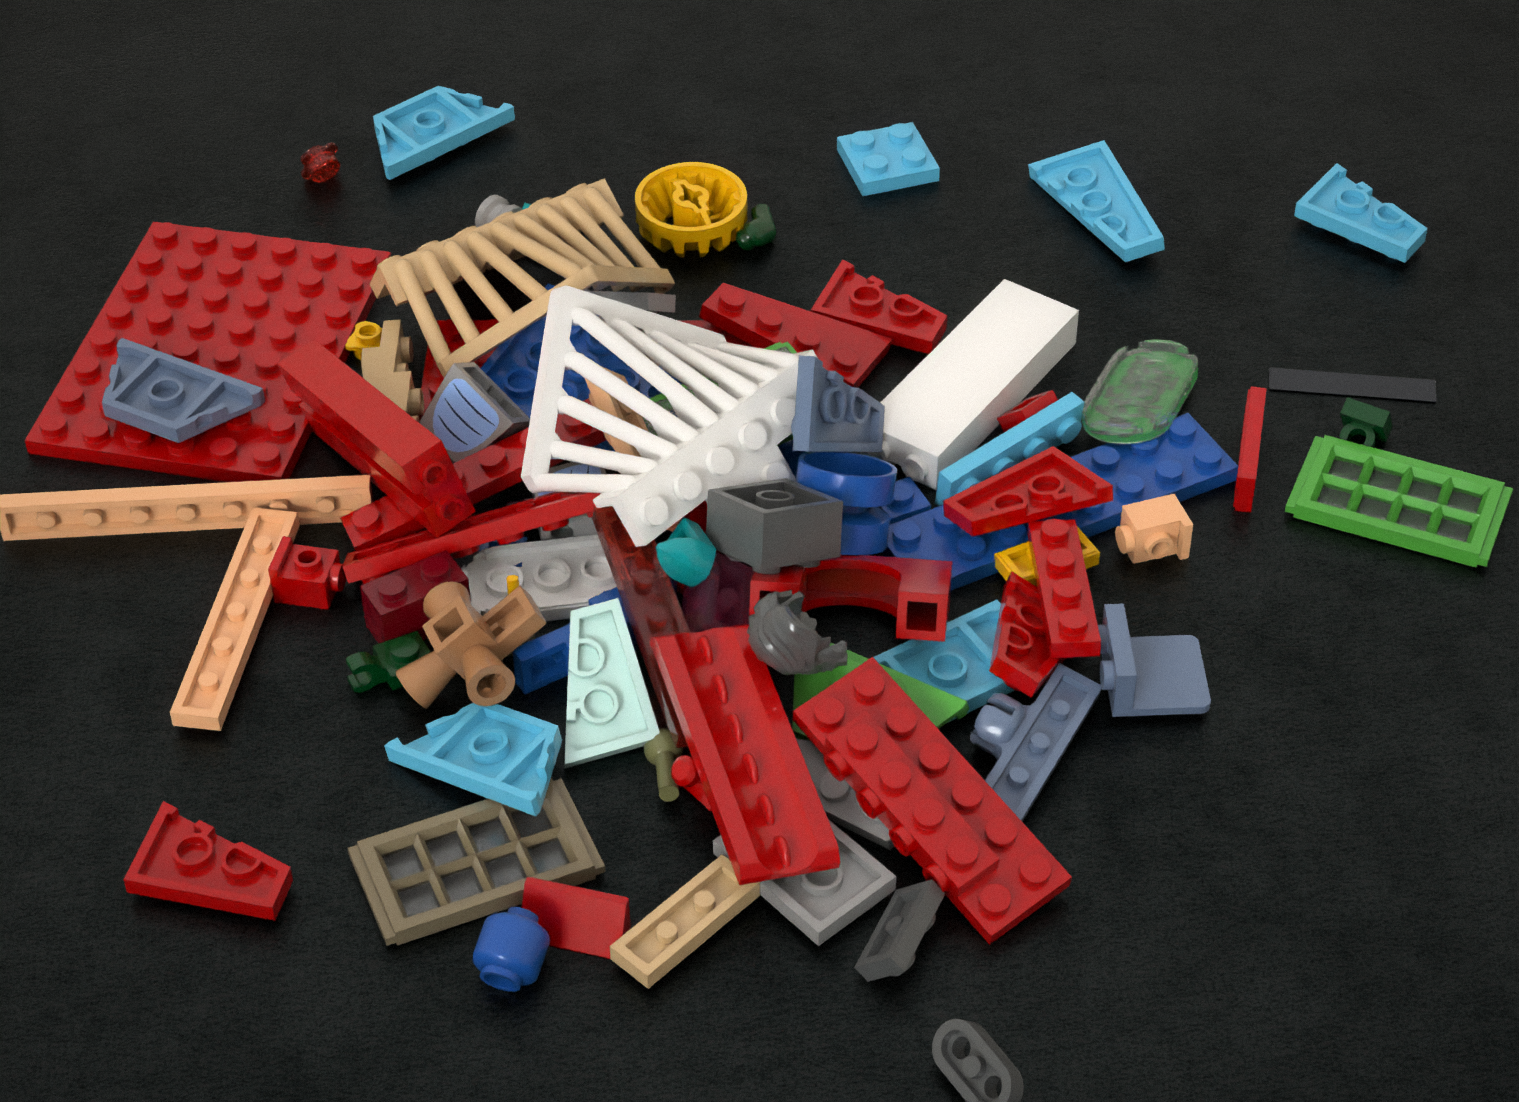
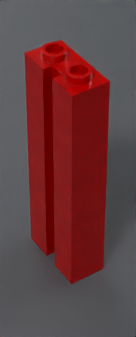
M315 339L277 363L290 390L303 400L298 405L304 417L309 421L312 432L360 473L370 475V480L374 485L435 537H440L476 512L442 441Z

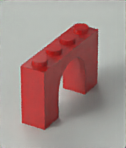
M840 554V557L821 560L820 565L817 567L807 568L790 565L782 567L781 572L776 574L754 572L750 582L749 616L755 614L754 606L759 599H763L769 593L792 590L793 595L801 591L805 595L802 602V612L832 605L874 608L887 612L897 618L896 638L945 642L950 607L953 561Z

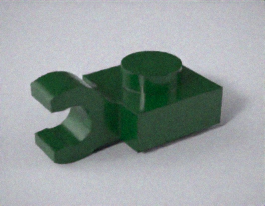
M418 631L373 645V655L367 652H357L345 658L352 672L351 675L347 676V680L355 693L365 692L375 685L386 681L392 691L402 688L403 685L396 675V670L430 653V650Z

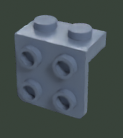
M1104 604L1102 624H1098L1101 638L1100 654H1102L1100 683L1102 690H1108L1112 717L1202 714L1209 711L1211 698L1198 639L1192 635L1130 637L1124 604Z

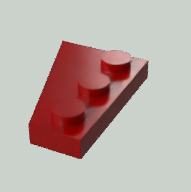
M845 260L841 261L811 308V312L892 338L891 344L927 354H930L936 348L947 329L946 314L908 294L896 295L884 288V281L873 275L868 279L854 272V265Z
M1052 446L944 500V516L973 537L1113 501V485Z
M165 801L162 802L124 878L127 893L274 921L293 882L290 866L242 841L235 844L217 835L213 826L201 820L194 823L180 816L178 808Z

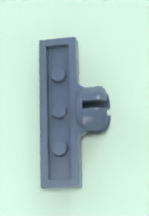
M1060 663L1036 701L1031 705H1022L1003 693H994L987 700V702L994 706L985 705L981 709L975 720V729L970 735V740L975 747L997 759L995 766L985 781L1022 822L1102 690L1100 684Z

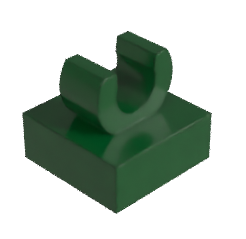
M1347 397L1340 412L1343 423L1340 439L1350 441L1354 435L1359 434L1366 437L1363 444L1365 446L1375 448L1376 440L1386 443L1393 428L1390 412Z

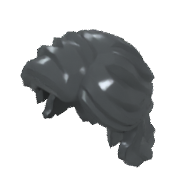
M792 590L769 593L754 606L755 614L748 616L749 627L746 633L749 635L748 642L751 649L760 661L781 674L811 675L819 672L833 671V669L839 666L847 665V642L842 640L837 644L829 646L831 637L822 638L815 630L817 626L816 619L809 618L806 612L801 611L802 602L805 598L801 591L793 595Z

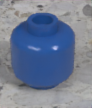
M510 907L508 912L494 913L486 918L472 958L475 967L480 971L479 977L483 982L508 992L519 991L521 986H527L536 982L550 944V936L546 929L538 924L539 917L535 913L520 907Z

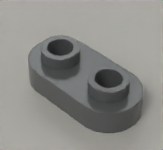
M951 1019L939 1027L932 1043L934 1061L966 1102L1021 1101L1024 1088L1021 1073L980 1024L962 1019ZM969 1041L971 1049L969 1055L966 1057L964 1053V1048L966 1043ZM1001 1080L1002 1089L998 1097L996 1088L998 1082Z

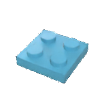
M913 122L898 123L890 127L870 131H857L853 134L837 137V151L862 196L939 181L940 168Z

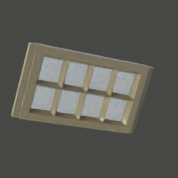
M552 778L550 779L541 811L536 817L491 799H486L357 841V845L347 848L386 946L394 943L398 946L522 904L524 883L527 877L576 886L594 880L596 875L605 872V865L562 778L555 781Z

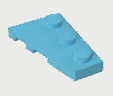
M1338 163L1296 203L1295 217L1404 263L1419 249L1426 239L1428 228L1395 204L1381 203L1372 196L1373 189L1363 181L1355 184L1346 177L1347 170Z

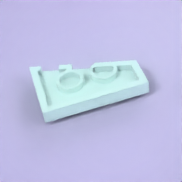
M619 598L572 610L570 613L564 769L643 747L645 743L654 739L660 733Z

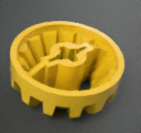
M683 162L668 165L650 173L638 185L635 192L636 223L639 225V232L642 237L653 243L656 248L664 253L673 247L675 253L684 258L686 250H698L699 256L705 257L709 252V247L712 246L719 252L724 250L730 244V241L736 240V233L744 229V223L747 222L746 187L734 173L714 164ZM673 216V225L667 224L666 221Z

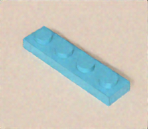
M1071 392L941 470L938 476L935 504L941 506L944 500L1052 446L1057 447L1062 443L1067 444L1079 434L1082 427L1081 418L1084 401Z

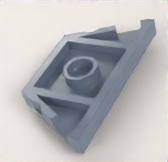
M121 338L117 343L118 359L116 365L111 366L109 373L110 384L105 388L102 406L106 417L180 443L262 406L265 402V397L261 387Z

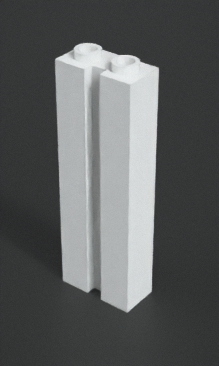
M1004 279L880 402L885 406L882 452H860V454L884 460L892 465L898 464L901 466L906 477H911L913 481L937 490L939 472L973 452L999 425L997 417L1019 404L1076 344L1079 310Z

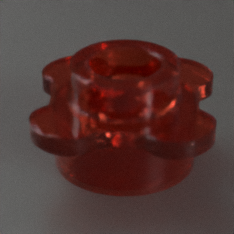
M330 142L325 146H314L305 152L300 159L304 165L301 176L304 179L312 178L317 183L325 182L334 177L340 169V162L335 156V153L338 151L337 145Z

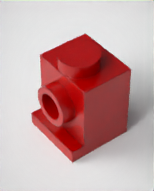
M283 536L268 568L274 602L329 610L336 591L341 592L346 582V576L342 568L343 563H340L339 551L293 544L292 537Z

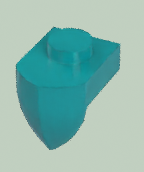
M683 517L668 540L658 543L656 553L659 564L668 576L688 587H694L709 576L715 560L716 548L698 523Z

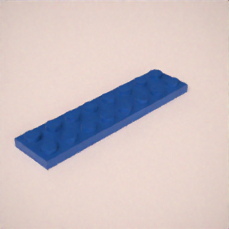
M1189 413L1170 419L1167 426L1160 433L1150 438L1132 442L1112 441L1072 456V459L1113 485V501L1036 521L1075 519L1076 525L1088 538L1119 526L1123 505L1175 494L1179 502L1236 481L1238 465ZM943 505L890 524L887 548L882 554L885 557L953 561L952 591L998 573V570L995 568L994 554L1027 542L1028 523L972 537L944 516Z

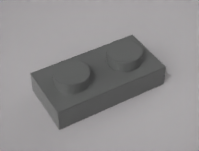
M933 879L900 888L894 892L854 967L867 982L888 976H899L907 971L915 961V951L925 932L934 924L936 920L935 913L945 895Z

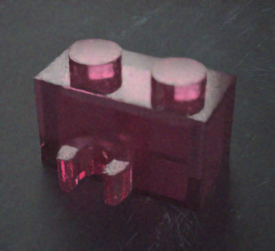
M716 552L709 576L694 587L684 585L679 633H695L712 628L749 624L750 582L754 573L752 568L738 561H731L729 557Z

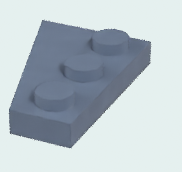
M799 355L795 416L791 424L793 450L806 452H882L885 406L860 388L850 387L844 383L842 375L836 371H828L823 368V362L815 356Z

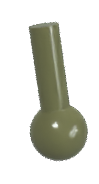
M661 728L659 729L660 733L654 739L644 744V754L646 759L656 766L659 797L669 802L677 799L679 796V787L672 779L671 767L673 762L683 754V742L680 736L673 730Z

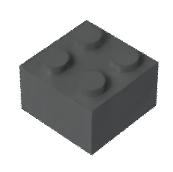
M787 478L709 489L706 535L716 550L724 553V557L727 560L749 564L752 566V570L757 573L776 574L781 572L782 567L790 565L807 568L817 567L820 565L821 560L840 557L843 501Z

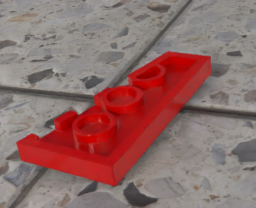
M722 283L702 304L699 318L757 348L764 349L778 342L782 344L788 342L797 353L813 349L818 359L823 362V368L828 371L838 372L844 377V383L857 388L889 352L893 340L892 338L726 283Z

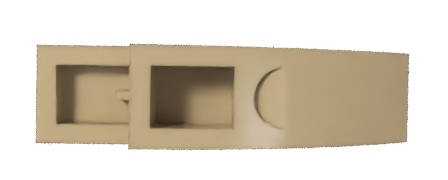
M401 320L383 321L380 347L362 348L361 365L363 378L420 423L417 415L424 414L423 391L421 388L414 387L412 372L409 371L408 363H412L414 358L411 336L404 337Z

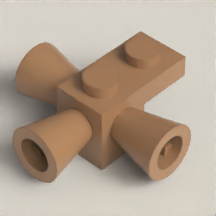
M458 582L441 583L427 593L423 602L424 613L430 620L422 627L434 651L396 670V675L411 697L426 709H428L456 673L465 680L468 697L473 703L479 706L498 704L511 694L515 686V676L502 660L522 643L528 641L547 623L531 595L521 586H518L482 616L471 606L469 592L464 585Z

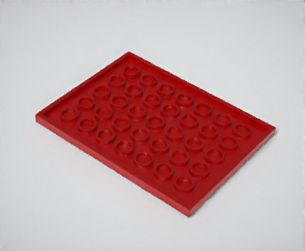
M153 222L27 435L25 444L28 454L223 482L289 479L312 430L309 421L304 417L298 405L303 400L290 390L277 363L313 339L345 363L351 352L345 349V345L349 337L354 333L355 325L366 320L376 300V296L369 284L377 270V265L391 257V252L262 236L246 232L223 231L207 227L184 226L169 222ZM121 338L261 387L265 397V402L262 406L180 443L106 417L102 406L105 388L110 384L109 373L111 366L116 365L118 359L117 343Z

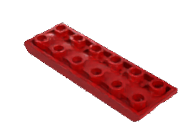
M749 624L718 627L695 633L683 632L651 637L650 644L739 885L839 868L840 854L838 843L767 665L756 657L748 642L749 635L746 632Z

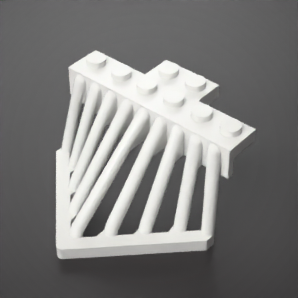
M570 286L555 288L551 291L521 478L527 489L532 493H601L593 499L596 507L613 506L635 546H645L703 501L707 503L709 489L783 478L796 482V478L781 453L778 444L792 434L791 424L795 416L799 355L818 357L813 349L792 354L728 343L724 335ZM580 325L665 395L677 417L582 353L577 352L570 341L571 327ZM574 370L650 421L658 436L573 396H568L562 388L564 371ZM671 376H673V377L676 378L678 381H680V382L683 383L685 386H687L689 389H691V390L694 392L695 396H694L693 394H691L688 390H686L682 385H680V384H679L676 380H674ZM707 378H709V379L713 380L714 382L718 383L719 387H718L717 385H715L713 382H711L710 380H708ZM566 414L634 446L641 457L562 441L555 433L557 415ZM550 459H562L618 471L620 474H564L548 472Z

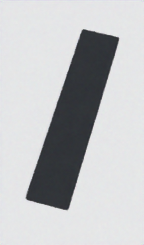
M1269 368V389L1429 402L1437 401L1436 381L1430 379Z

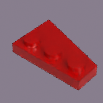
M1011 571L1003 589L989 671L1001 678L1010 688L1032 697L1053 674L1058 664H1061L1066 658L1050 657L1037 587Z

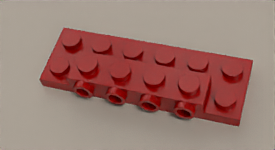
M873 657L793 710V721L823 754L825 765L833 777L840 782L845 780L856 792L857 801L863 811L872 819L876 817L880 819L889 830L890 839L896 849L906 857L911 855L923 868L922 873L925 880L933 879L942 892L945 893L989 945L1070 886L1072 876Z

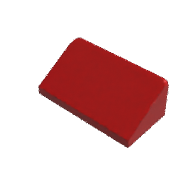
M527 877L525 880L522 908L535 913L539 917L538 924L545 928L549 934V946L610 959V945L631 929L629 898L533 877Z

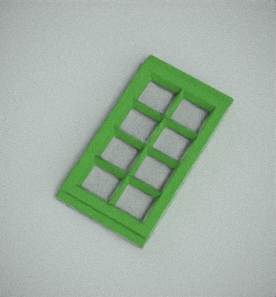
M1325 435L1324 438L1315 436L1287 501L1285 512L1294 514L1293 518L1477 568V565L1487 567L1513 488L1504 486L1505 482Z

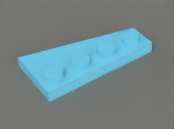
M1105 140L1028 164L1030 178L1124 262L1165 250L1163 235Z

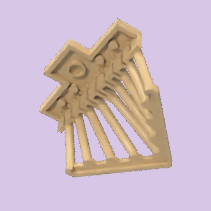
M604 178L588 185L582 183L574 186L565 194L552 199L550 197L540 199L528 208L516 213L512 211L506 212L482 226L467 227L456 233L453 237L443 241L434 240L428 242L416 251L404 256L395 255L389 257L377 265V270L369 285L377 299L391 295L396 307L409 302L443 378H445L448 370L454 363L476 361L546 316L550 293L555 288L570 286L585 291L592 286L594 291H599L607 286H611L613 292L629 286L631 292H636L644 287H653L655 293L664 294L673 288L675 282L668 269L660 268L621 218L624 214ZM603 224H605L638 267H634L600 228ZM581 232L584 233V235L590 240V242L581 234ZM527 256L564 277L565 280L547 290L518 266L514 260ZM495 268L532 301L516 312H513L482 273L486 269L491 270ZM463 278L499 322L482 334L479 333L453 287V284L462 281ZM435 291L465 342V345L452 353L425 296Z

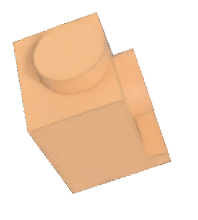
M1175 494L1122 506L1120 526H1117L1115 530L1116 542L1121 553H1127L1133 564L1160 559L1173 554H1177L1180 560L1187 559L1190 553L1193 523Z

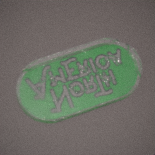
M1160 339L1138 342V348L1128 351V346L1120 348L1112 355L1084 401V408L1082 410L1083 428L1090 436L1113 444H1136L1161 436L1171 427L1198 378V359L1196 355H1190L1188 348L1178 342Z

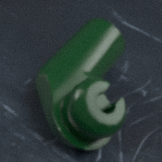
M766 204L754 206L751 210L752 221L747 222L744 225L745 228L736 233V240L745 251L752 250L754 246H765L772 242L776 236L773 216L769 206Z

